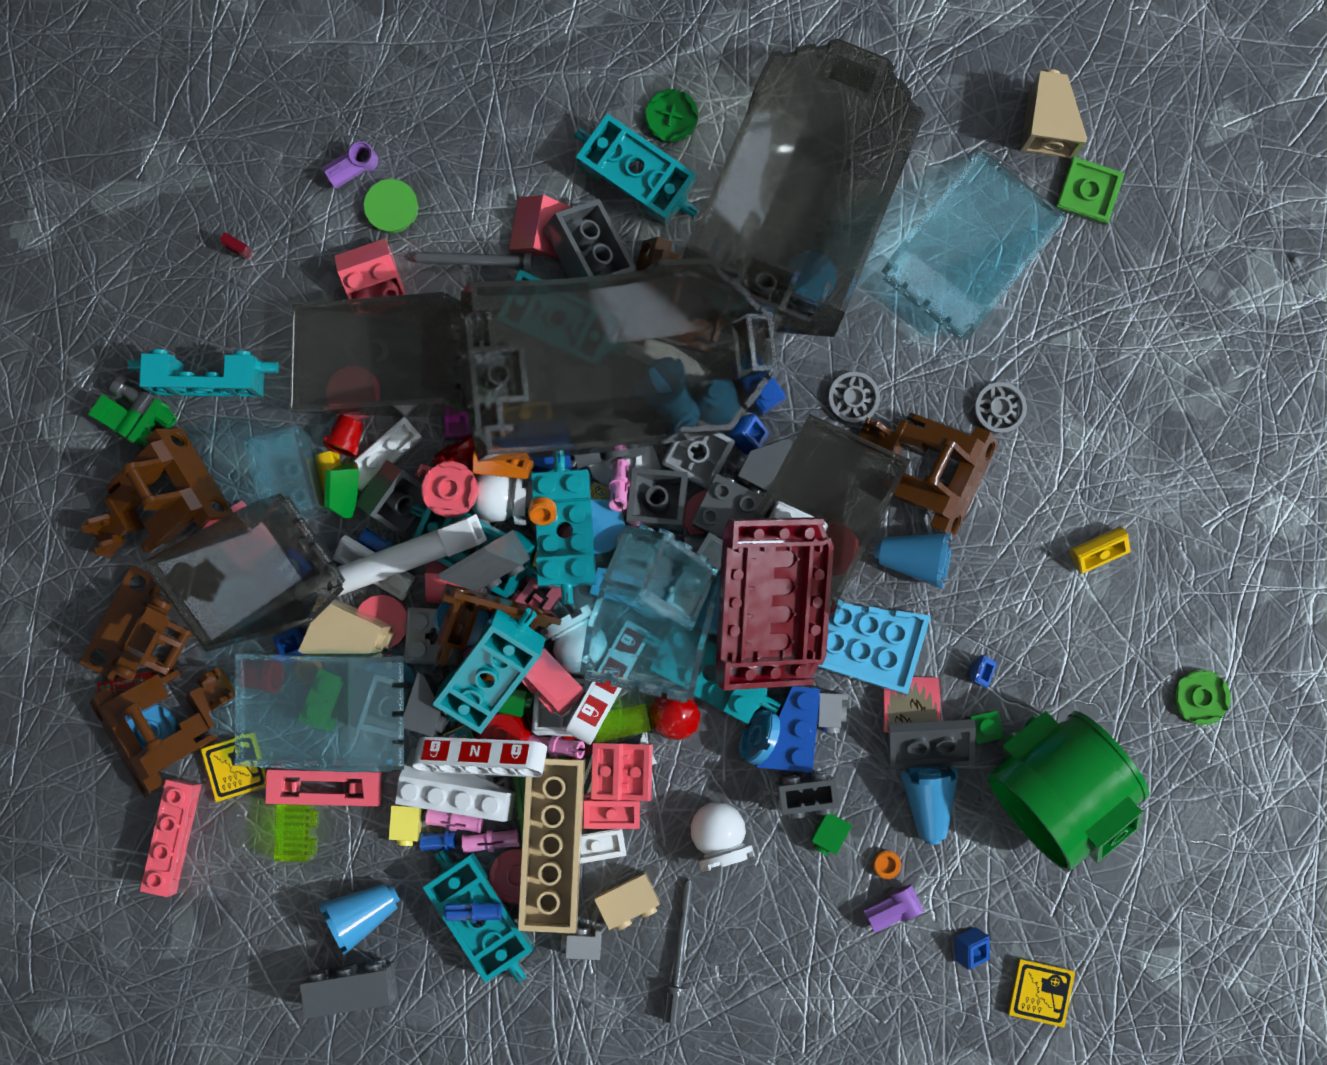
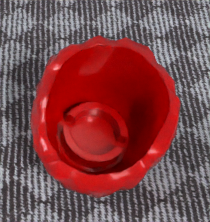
M676 690L666 691L662 695L657 696L648 711L651 726L658 734L667 739L681 740L689 738L693 733L697 732L700 724L701 713L694 699Z

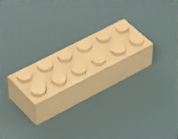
M545 758L543 775L540 777H526L518 931L576 933L585 759Z

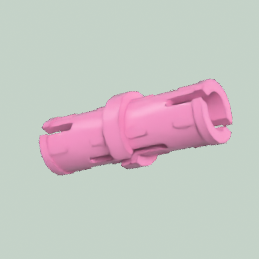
M617 459V462L613 461L612 477L608 484V488L611 491L609 507L613 511L619 512L622 511V508L624 510L627 508V493L630 490V480L628 479L630 464L624 459Z
M534 734L530 735L528 741H535L546 745V754L554 758L566 756L581 759L585 752L583 750H575L585 748L583 741L565 740L561 736H552L550 738Z
M428 809L425 819L426 825L446 827L450 831L455 832L459 829L481 833L484 823L483 818Z
M518 829L500 832L487 830L483 834L462 835L463 853L482 850L495 852V849L520 846Z

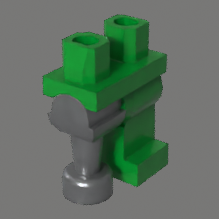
M119 375L110 385L109 393L117 398L125 396L133 404L129 410L102 394L88 415L107 425L141 447H147L149 444L146 438L156 429L159 423L169 429L173 427L178 417L169 410V405L150 393H141L130 387L131 381L125 376Z

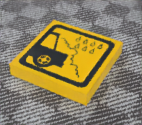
M256 732L201 749L216 802L266 787L267 767Z
M1018 958L1007 1014L1064 1028L1075 971Z

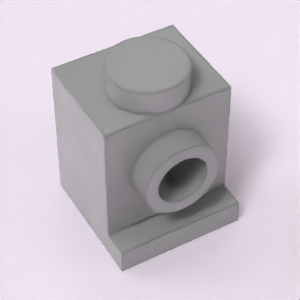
M820 693L817 727H823V733H840L841 722H846L847 707L842 705V700H848V694Z
M577 928L576 933H562L561 951H566V959L600 960L602 928H596L595 933H590L589 928Z

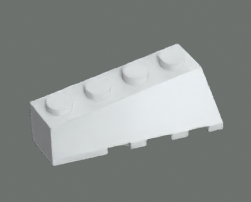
M412 748L399 776L395 804L501 822L512 820L516 792L473 774L435 773L417 770L412 766L416 748Z

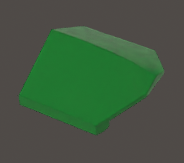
M349 462L326 470L324 507L345 519L352 518L355 511L359 482L357 462Z

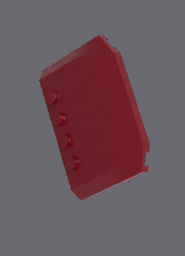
M819 517L728 520L723 530L715 673L719 688L722 690L813 684L815 679L812 677L818 665L823 664L827 653L834 552L832 540L827 537L823 527L825 525L824 519Z

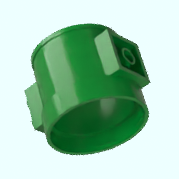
M1047 711L1043 712L1040 716L1035 714L1025 723L1026 727L1019 733L1016 731L1011 733L1004 740V761L987 774L988 784L1003 809L1017 827L1056 866L1069 872L1087 856H1090L1096 863H1099L1140 828L1143 811L1137 805L1140 802H1144L1150 796L1147 783L1123 748L1107 731L1084 713L1073 711L1066 720L1060 723Z

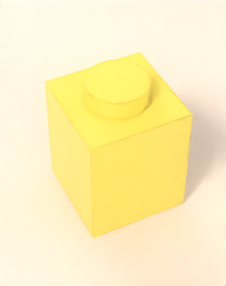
M398 804L392 805L389 840H396V845L413 846V841L420 840L423 809Z

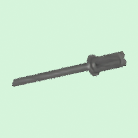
M689 879L685 881L683 888L682 915L679 921L672 985H665L664 989H667L663 1022L670 1024H680L683 992H686L687 989L680 987L688 923L687 913L690 907L692 890L691 880Z

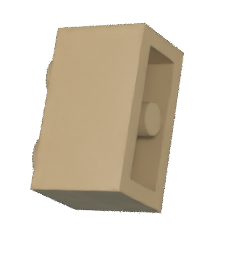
M646 872L595 896L594 899L608 929L616 928L617 931L632 924L631 919L639 915L643 919L657 912L656 907L660 905V901Z

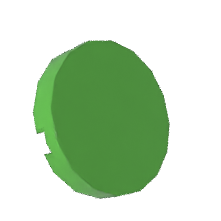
M396 179L381 180L369 189L364 200L366 217L381 232L389 234L402 232L417 218L419 210L417 197L412 188L403 181Z
M1195 670L1186 673L1178 680L1174 689L1173 701L1177 712L1185 720L1193 724L1209 725L1218 722L1228 711L1231 705V693L1227 683L1216 673L1209 670Z

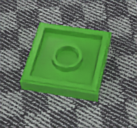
M1073 156L1055 209L1107 225L1125 173Z

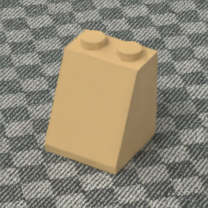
M1046 69L1039 72L1029 89L1021 151L1071 159L1073 156L1076 157L1086 144L1087 136L1068 75L1060 74L1055 69Z
M337 599L321 600L298 652L303 654H370L383 652L384 648L389 649L394 641L395 634L392 633L394 626Z

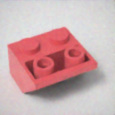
M386 238L334 256L338 275L356 316L408 299Z
M545 648L542 650L540 658L521 681L532 694L536 691L539 692L536 697L551 714L557 711L563 716L586 694L579 683Z

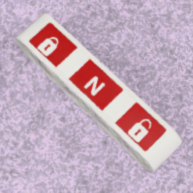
M628 620L626 621L565 732L591 745L646 645L642 643L644 638L649 640L645 637L648 631Z
M420 737L417 742L412 766L420 771L435 773L540 777L543 775L547 746L535 741Z

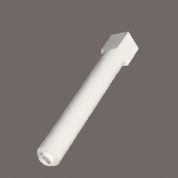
M475 514L427 534L299 581L294 591L295 598L300 604L308 608L319 604L321 600L341 596L437 559L473 548L487 539L478 516Z

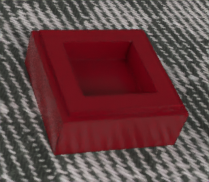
M226 232L219 239L227 249L246 260H249L253 254V250L248 245Z

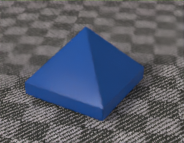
M980 655L969 666L971 681L988 688L997 662L984 655Z

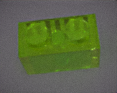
M646 704L609 711L595 736L596 743L651 731Z
M276 804L274 861L308 862L313 860V855H317L318 839L314 838V827H318L319 811L315 810V805Z

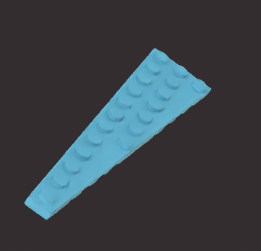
M597 568L596 585L591 586L589 595L717 635L720 586L713 584L710 586L694 615L689 619L666 605L679 583V579L661 578L652 575L643 578H631L620 570ZM830 602L827 653L823 664L818 665V668L899 694L908 695L931 615Z

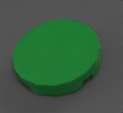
M675 89L659 91L649 100L646 107L645 122L648 131L656 139L664 143L675 144L686 140L693 134L698 123V109L695 101L689 94L683 91H676Z

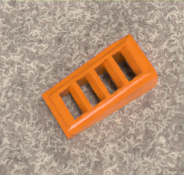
M478 443L473 453V473L529 479L534 467V461L483 443Z

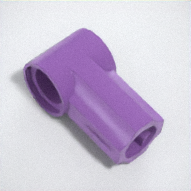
M356 142L347 153L322 168L334 188L337 189L361 173L373 171L378 165V156L369 144ZM369 152V157L366 161L358 162V158L362 153Z
M912 885L904 886L892 892L889 898L864 909V913L874 933L900 920H910L924 912Z

